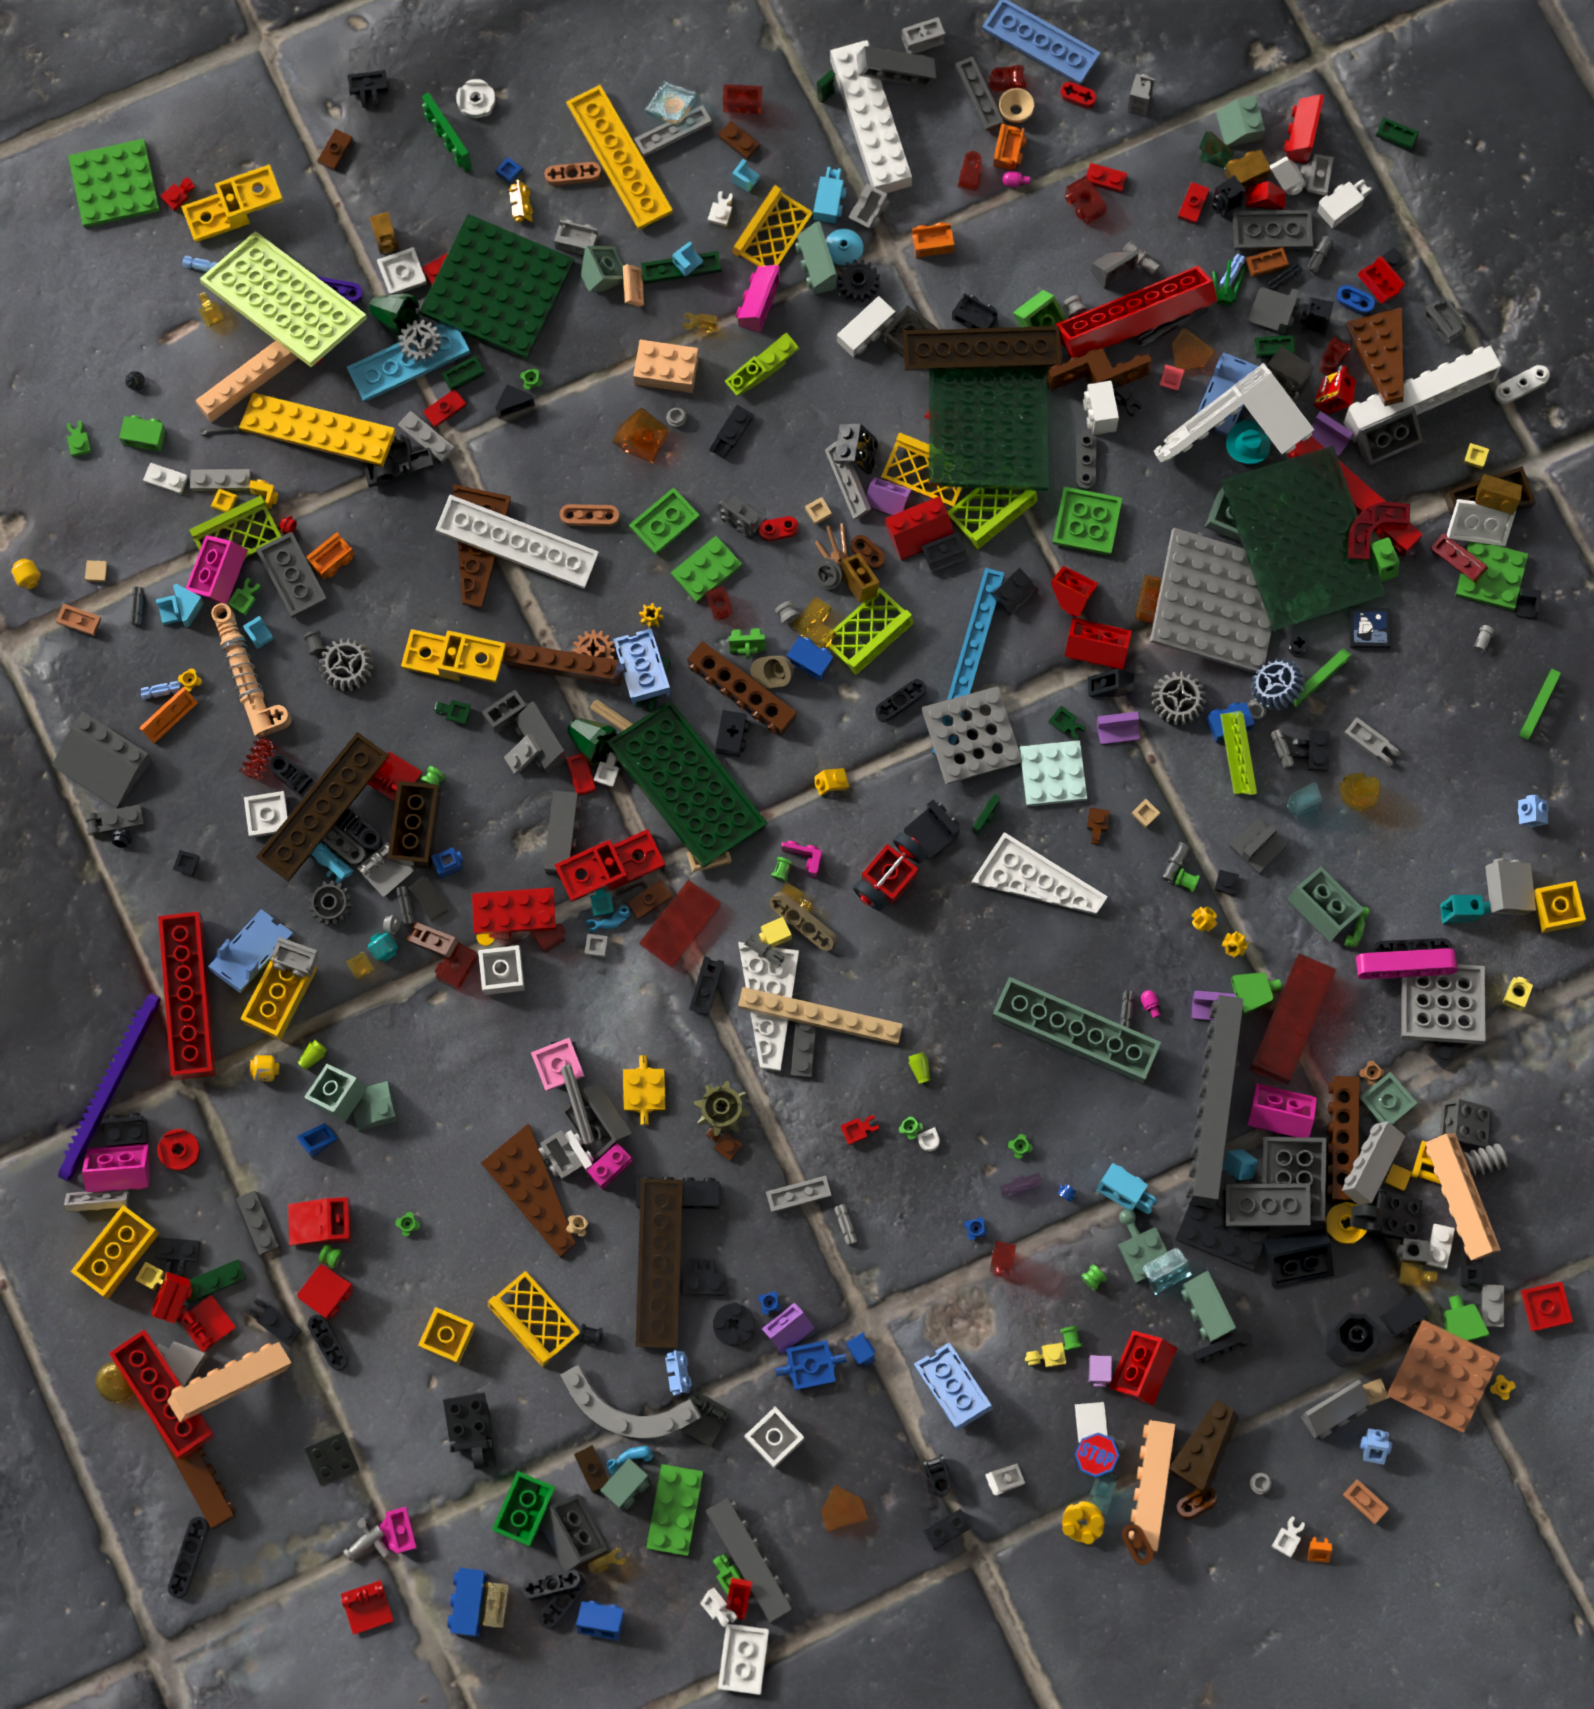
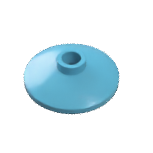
M836 230L826 239L832 261L836 265L846 266V262L852 265L854 259L858 261L863 253L862 239L852 230ZM847 243V246L842 247L840 244Z

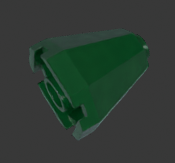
M410 294L380 295L371 300L369 309L370 313L395 335L401 336V329H408L407 323L413 326L414 320L418 321L419 314L416 313V308L419 309L420 304Z
M583 718L571 721L568 726V735L586 761L592 766L599 765L600 762L604 763L606 760L604 756L610 753L609 748L606 746V741L616 736L617 730L611 725Z

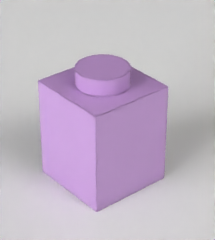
M1090 1355L1089 1383H1094V1387H1106V1384L1111 1383L1112 1356Z

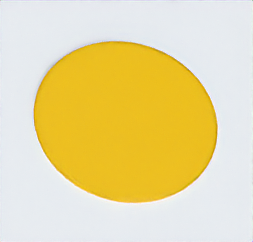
M495 934L477 935V941L484 946L490 945L495 939Z

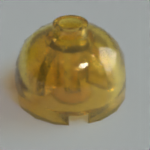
M1353 773L1345 776L1343 782H1340L1341 800L1350 809L1356 811L1370 809L1377 803L1380 796L1381 785L1375 776L1371 775V778L1365 777V773Z
M114 1361L104 1364L97 1372L95 1379L96 1389L101 1397L107 1401L121 1403L127 1401L135 1394Z

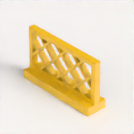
M774 185L734 245L732 253L736 256H742L757 267L766 266L764 265L763 258L773 256L774 265L778 266L813 212L781 192V188ZM780 199L788 203L789 209L779 211L778 202ZM801 211L806 214L804 220L795 221L794 212ZM790 213L792 222L782 224L780 214ZM777 215L779 224L769 226L768 217ZM794 226L795 234L785 237L783 227ZM780 228L782 237L772 239L770 230ZM767 230L769 240L759 241L758 232ZM783 241L785 249L775 252L773 243ZM770 243L772 253L762 254L760 245ZM757 246L759 255L750 256L746 253L748 247Z
M899 432L881 478L912 489V491L932 499L938 497L935 494L939 493L944 504L954 507L973 464L969 460ZM898 448L907 450L909 457L898 461L896 457ZM922 456L925 458L927 465L916 468L913 459ZM911 460L914 470L903 474L900 464ZM937 463L942 464L946 472L935 476L931 466ZM898 465L901 475L895 478L888 476L889 469ZM929 467L932 477L921 481L918 471ZM954 471L964 473L961 480L955 483L952 482L949 473ZM916 473L919 483L914 485L908 484L905 477ZM947 475L951 484L940 489L936 479ZM934 480L938 490L931 493L927 492L923 484ZM952 487L955 493L953 500L944 499L942 491Z
M526 1271L488 1301L487 1306L542 1368L579 1335L580 1331ZM524 1278L531 1284L530 1291H518V1284ZM505 1294H515V1305L505 1304L501 1298ZM518 1294L530 1295L529 1306L517 1305ZM532 1295L542 1296L544 1307L532 1306ZM517 1309L529 1310L528 1320H520L516 1316ZM531 1310L544 1311L543 1321H532ZM546 1311H555L558 1314V1322H547ZM530 1325H543L542 1336L533 1335L530 1332ZM545 1325L558 1326L557 1337L545 1336ZM560 1326L569 1327L574 1333L569 1337H559ZM544 1340H557L556 1348L551 1353L544 1347Z

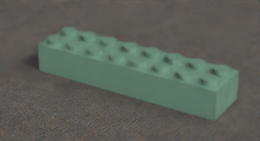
M1011 977L1008 978L992 1015V1019L1142 1084H1144L1161 1044L1158 1040Z

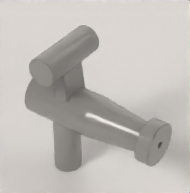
M361 1518L358 1521V1527L363 1528L365 1535L349 1550L345 1549L343 1551L350 1561L354 1559L355 1555L366 1550L371 1545L376 1547L383 1558L390 1553L380 1540L385 1535L382 1529L376 1525L373 1529L369 1530L366 1518Z

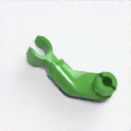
M1361 906L1364 911L1355 922L1353 936L1346 935L1344 945L1351 946V948L1358 946L1365 927L1364 920L1367 919L1369 913L1367 907Z

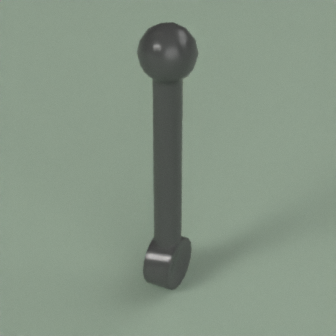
M235 424L233 427L216 429L201 428L199 432L202 436H206L208 433L225 431L239 432L240 425Z

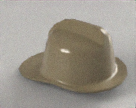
M768 656L756 659L751 665L750 672L752 679L764 688L783 687L790 682L793 669L796 666L785 656Z

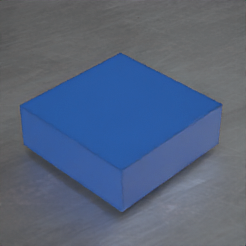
M507 157L495 172L511 184L521 174L523 168Z

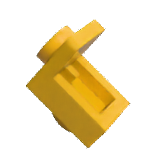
M264 480L250 481L249 489L251 494L266 497L267 509H272L273 504H276L278 500V493L274 485Z
M844 768L823 770L814 777L819 795H824L828 791L846 790L849 787Z

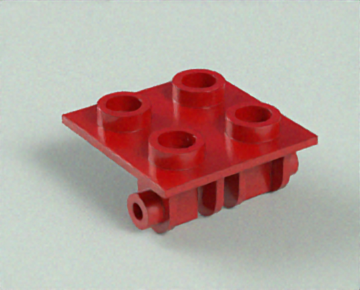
M389 751V759L368 785L395 802L398 781L416 783L423 772Z
M212 1294L190 1311L186 1310L183 1312L182 1318L178 1319L201 1352H205L236 1328Z
M381 1580L341 1593V1602L343 1607H345L353 1635L394 1621Z

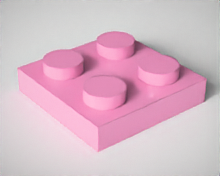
M570 1038L531 1052L546 1092L565 1085L561 1067L564 1065H572L576 1080L585 1077Z

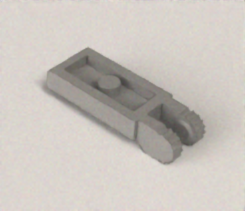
M1357 717L1344 732L1345 736L1373 757L1378 758L1386 766L1390 767L1393 762L1382 753L1384 748L1395 757L1401 754L1397 748L1389 743V740Z

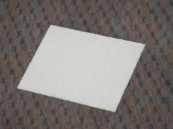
M1104 1402L1075 1404L1078 1442L1098 1432L1107 1436Z

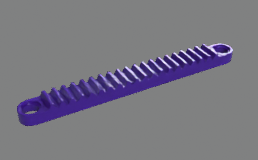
M150 993L141 1010L135 1011L137 1017L131 1018L133 1025L127 1026L130 1031L124 1032L126 1039L120 1040L122 1047L116 1048L119 1053L113 1054L115 1061L109 1062L111 1069H106L105 1072L108 1075L101 1078L104 1083L97 1085L100 1090L94 1091L96 1098L90 1099L92 1106L86 1107L89 1112L83 1113L82 1116L85 1120L79 1121L81 1128L75 1129L77 1136L71 1137L74 1142L68 1143L70 1150L63 1152L66 1157L60 1167L58 1178L69 1182L75 1174L158 1010L161 997Z

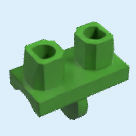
M760 628L750 630L751 635H743L740 629L732 630L731 636H729L730 653L746 654V660H750V654L766 651L765 634H762Z

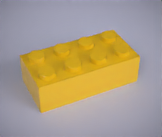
M270 961L240 1018L242 1022L281 1041L318 969L316 965L311 977L304 976V978L292 974L293 971L285 969V971L274 968V964Z
M123 1205L71 1272L108 1300L160 1233Z

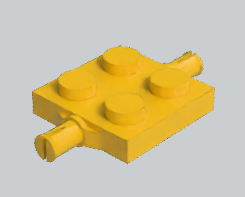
M643 1055L639 1056L638 1068L623 1069L624 1111L640 1113V1125L644 1126V1117L645 1126L649 1125V1113L665 1111L664 1069L649 1068L647 1065V1055H644V1063Z

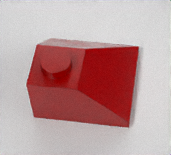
M1062 566L1051 581V586L1061 609L1065 610L1069 615L1080 617L1099 584L1065 566Z

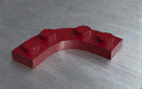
M1381 502L1361 512L1354 520L1350 529L1348 559L1368 561L1370 559L1371 534L1375 527L1387 523L1408 525L1410 523V504Z

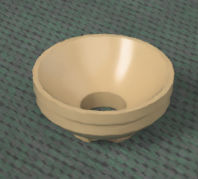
M1020 88L1007 90L999 101L1000 113L1009 122H1024L1033 113V97L1029 92ZM1013 106H1019L1022 112L1016 115L1010 109Z

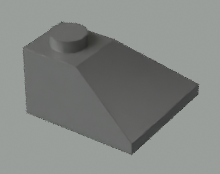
M1137 250L1107 253L1104 256L1100 255L1093 260L1091 272L1105 289L1136 269L1139 253Z

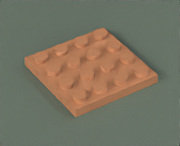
M1423 1319L1387 1395L1464 1433L1500 1360V1356Z

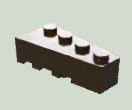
M1523 466L1492 476L1522 485L1521 498L1517 509L1532 508L1536 504ZM1481 480L1449 490L1444 495L1450 514L1454 512L1457 499L1476 501L1477 488Z
M1216 1399L1169 1467L1175 1477L1207 1498L1212 1482L1216 1478L1219 1464L1225 1455L1224 1451L1227 1443L1230 1442L1239 1418L1232 1408Z

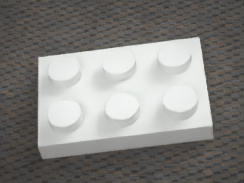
M1457 499L1447 536L1450 539L1506 546L1515 513L1511 515L1475 504V501Z
M727 1624L718 1689L761 1694L769 1629Z

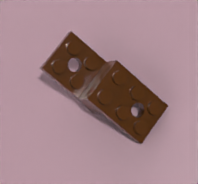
M1103 348L1099 350L1093 349L1087 352L1085 356L1080 358L1078 356L1073 357L1068 363L1063 365L1056 364L1048 370L1047 387L1049 391H1053L1086 377L1089 384L1112 381V386L1117 382L1124 386L1148 376L1152 359L1149 354L1144 356L1141 354L1135 356L1132 361L1127 363L1120 362L1112 368Z

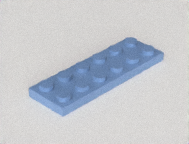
M999 0L982 26V31L1078 85L1082 84L1100 57L1099 51L1008 0Z

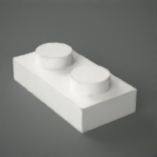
M150 463L143 481L146 484L181 495L188 476Z
M570 1130L564 1135L587 1172L593 1166L592 1162L594 1159L589 1151L584 1152L581 1145L584 1143L578 1133L574 1135Z
M1433 1224L1428 1262L1425 1265L1444 1270L1447 1269L1455 1228Z

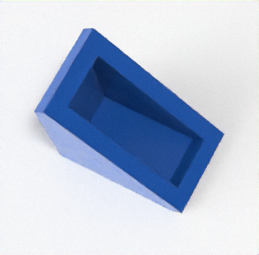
M326 1123L296 1137L312 1159L338 1139Z

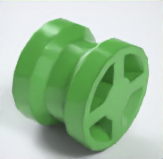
M429 766L427 774L421 778V781L425 784L439 785L442 780H445L446 775L435 767Z
M325 1244L319 1255L318 1263L328 1264L329 1268L334 1269L340 1260L342 1250L333 1249L331 1245Z
M1095 1265L1090 1266V1270L1081 1275L1083 1281L1094 1291L1098 1289V1285L1101 1282L1104 1283L1107 1280L1106 1276Z

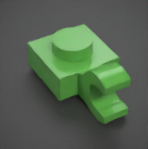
M726 1554L713 1560L715 1566L720 1571V1574L716 1577L728 1595L731 1577L745 1579L736 1564L730 1567Z

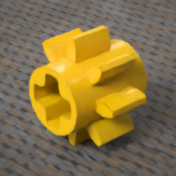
M654 603L651 606L643 605L644 611L639 612V617L643 618L641 625L646 623L649 629L655 625L659 627V620H664L663 615L659 614L662 611L661 607H654Z
M1200 907L1191 915L1195 918L1192 921L1193 926L1201 932L1205 930L1209 932L1218 924L1215 921L1217 918L1216 913L1209 907L1204 909Z
M1235 931L1232 935L1227 933L1222 946L1225 947L1226 954L1235 958L1239 954L1241 956L1244 955L1249 943L1245 942V935Z

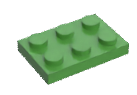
M673 487L629 524V528L657 555L696 522L700 515Z
M715 536L671 572V576L698 603L740 569L742 563Z

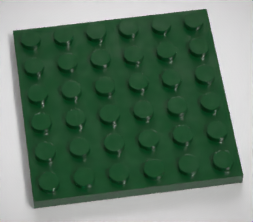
M467 214L419 310V315L527 360L575 259Z

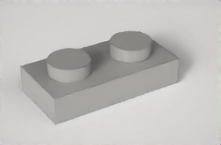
M527 734L504 759L514 774L519 773L542 749L533 734Z
M1483 1284L1482 1320L1488 1328L1504 1327V1285Z

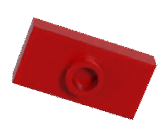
M1191 182L1178 218L1196 224L1210 188Z
M453 389L425 409L423 414L436 428L467 405L457 391Z

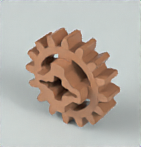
M595 629L592 630V634L584 631L585 636L578 635L579 642H573L574 647H576V649H572L573 653L592 656L591 652L595 645L597 651H595L594 656L614 659L612 655L616 654L615 649L612 648L615 646L614 642H609V635L603 637V631H600L599 634H596ZM598 640L603 642L606 645V647L604 645H600L598 643Z

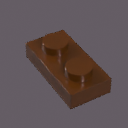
M732 121L718 133V138L745 160H748L760 147L758 142Z

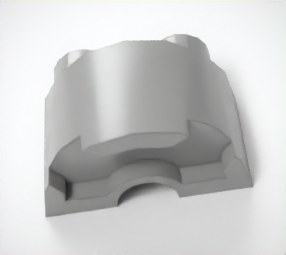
M866 184L858 203L854 206L848 218L868 228H876L880 222L879 216L881 212H885L890 201L886 200L887 193Z
M562 1130L540 1143L542 1147L539 1148V1151L544 1159L549 1158L552 1165L549 1167L555 1177L559 1175L563 1178L583 1166Z

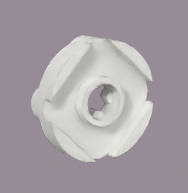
M469 80L457 91V105L464 116L471 118L488 116L495 105L494 90L483 80ZM478 95L481 100L474 102L471 99Z

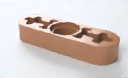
M595 162L550 166L545 170L544 175L549 185L558 186L595 182L600 178L601 170L600 166ZM590 169H594V175H590ZM570 170H576L578 175L575 178H570L567 173ZM561 171H564V177H565V178H563V179H562V172H561ZM552 173L556 174V179H552Z

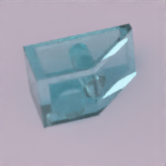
M1312 783L1290 794L1287 807L1290 813L1293 812L1294 818L1318 812L1322 798L1317 783Z
M1112 1473L1095 1478L1087 1502L1099 1507L1103 1518H1105L1118 1476Z

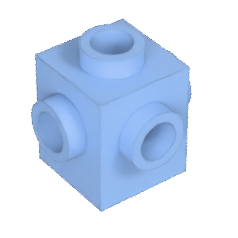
M1528 795L1526 799L1518 800L1519 824L1531 828L1548 824L1549 809L1547 800L1539 798L1538 795Z
M1368 1429L1366 1437L1362 1436L1360 1449H1364L1363 1461L1385 1464L1386 1456L1391 1453L1392 1442L1389 1441L1388 1432Z

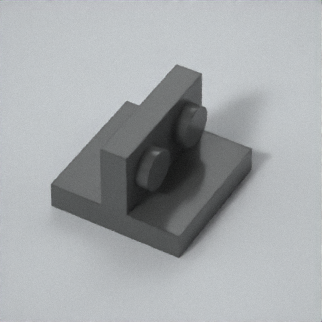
M1258 817L1229 847L1255 872L1260 874L1287 847V844L1276 834L1278 828L1273 823L1267 826Z

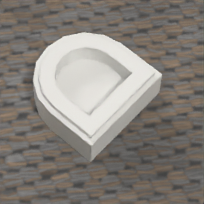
M935 1127L916 1135L917 1141L924 1151L932 1152L938 1148L940 1139Z

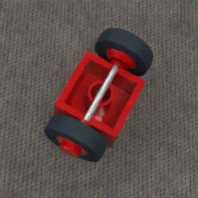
M899 833L893 840V843L901 853H898L890 845L886 844L861 874V880L853 887L860 901L877 911H881L886 906L887 901L893 905L918 876L919 868L907 860V858L920 864L927 857V853L920 846V843L904 833Z

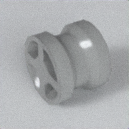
M1081 295L1071 296L1063 302L1064 307L1068 309L1069 318L1087 311L1086 306L1082 304Z
M791 600L782 603L775 609L776 614L780 615L783 625L793 622L800 616L799 612L794 609V603Z

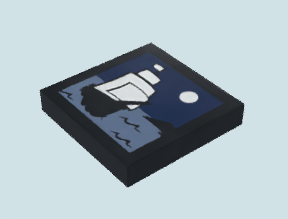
M1350 607V648H1390V608Z

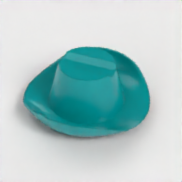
M1244 420L1231 428L1226 439V447L1233 459L1245 464H1255L1263 461L1269 455L1270 439L1257 422Z

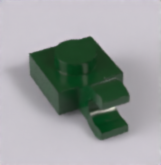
M451 700L450 705L436 702L434 710L437 714L447 715L446 721L466 726L471 705Z

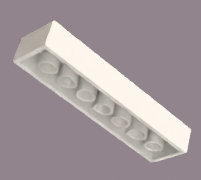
M865 40L830 50V61L836 74L837 83L870 184L885 193L911 187L912 175L881 80L858 76L856 56L864 46H869L868 41Z
M1491 346L1486 348L1479 347L1468 356L1465 354L1459 356L1455 362L1450 364L1448 362L1443 363L1437 370L1432 372L1428 370L1422 373L1419 378L1414 380L1410 378L1404 381V402L1384 407L1379 395L1374 394L1363 403L1356 402L1352 404L1348 409L1344 425L1347 429L1354 432L1352 440L1356 443L1358 432L1362 428L1410 407L1415 408L1416 415L1495 381L1501 364Z

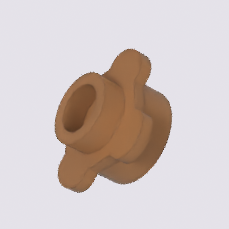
M1369 1061L1365 1069H1361L1359 1074L1362 1078L1367 1079L1370 1085H1375L1378 1078L1384 1076V1070L1380 1069L1374 1061Z

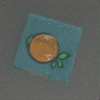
M664 82L646 107L645 112L650 116L679 126L698 99V95L695 92Z

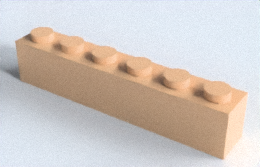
M275 341L196 399V403L201 412L212 423L297 360L298 357Z
M1447 1133L1426 1142L1427 1155L1434 1164V1173L1441 1182L1442 1193L1450 1205L1449 1211L1452 1217L1455 1218L1457 1232L1463 1239L1465 1244L1464 1250L1467 1256L1470 1257V1260H1476L1500 1251L1498 1241L1456 1134Z
M279 1342L273 1345L268 1343L256 1353L253 1351L247 1353L238 1362L233 1360L227 1363L225 1368L221 1370L216 1368L210 1371L207 1377L202 1379L197 1377L186 1387L178 1386L171 1391L172 1395L168 1399V1403L179 1422H182L285 1372L290 1366L291 1361Z
M1150 1420L1148 1425H1144L1143 1437L1146 1438L1145 1446H1141L1140 1458L1143 1459L1142 1467H1138L1137 1480H1140L1139 1488H1135L1134 1501H1137L1136 1509H1132L1131 1522L1141 1527L1153 1552L1156 1553L1158 1550L1175 1424ZM1129 1532L1128 1537L1135 1539V1532Z

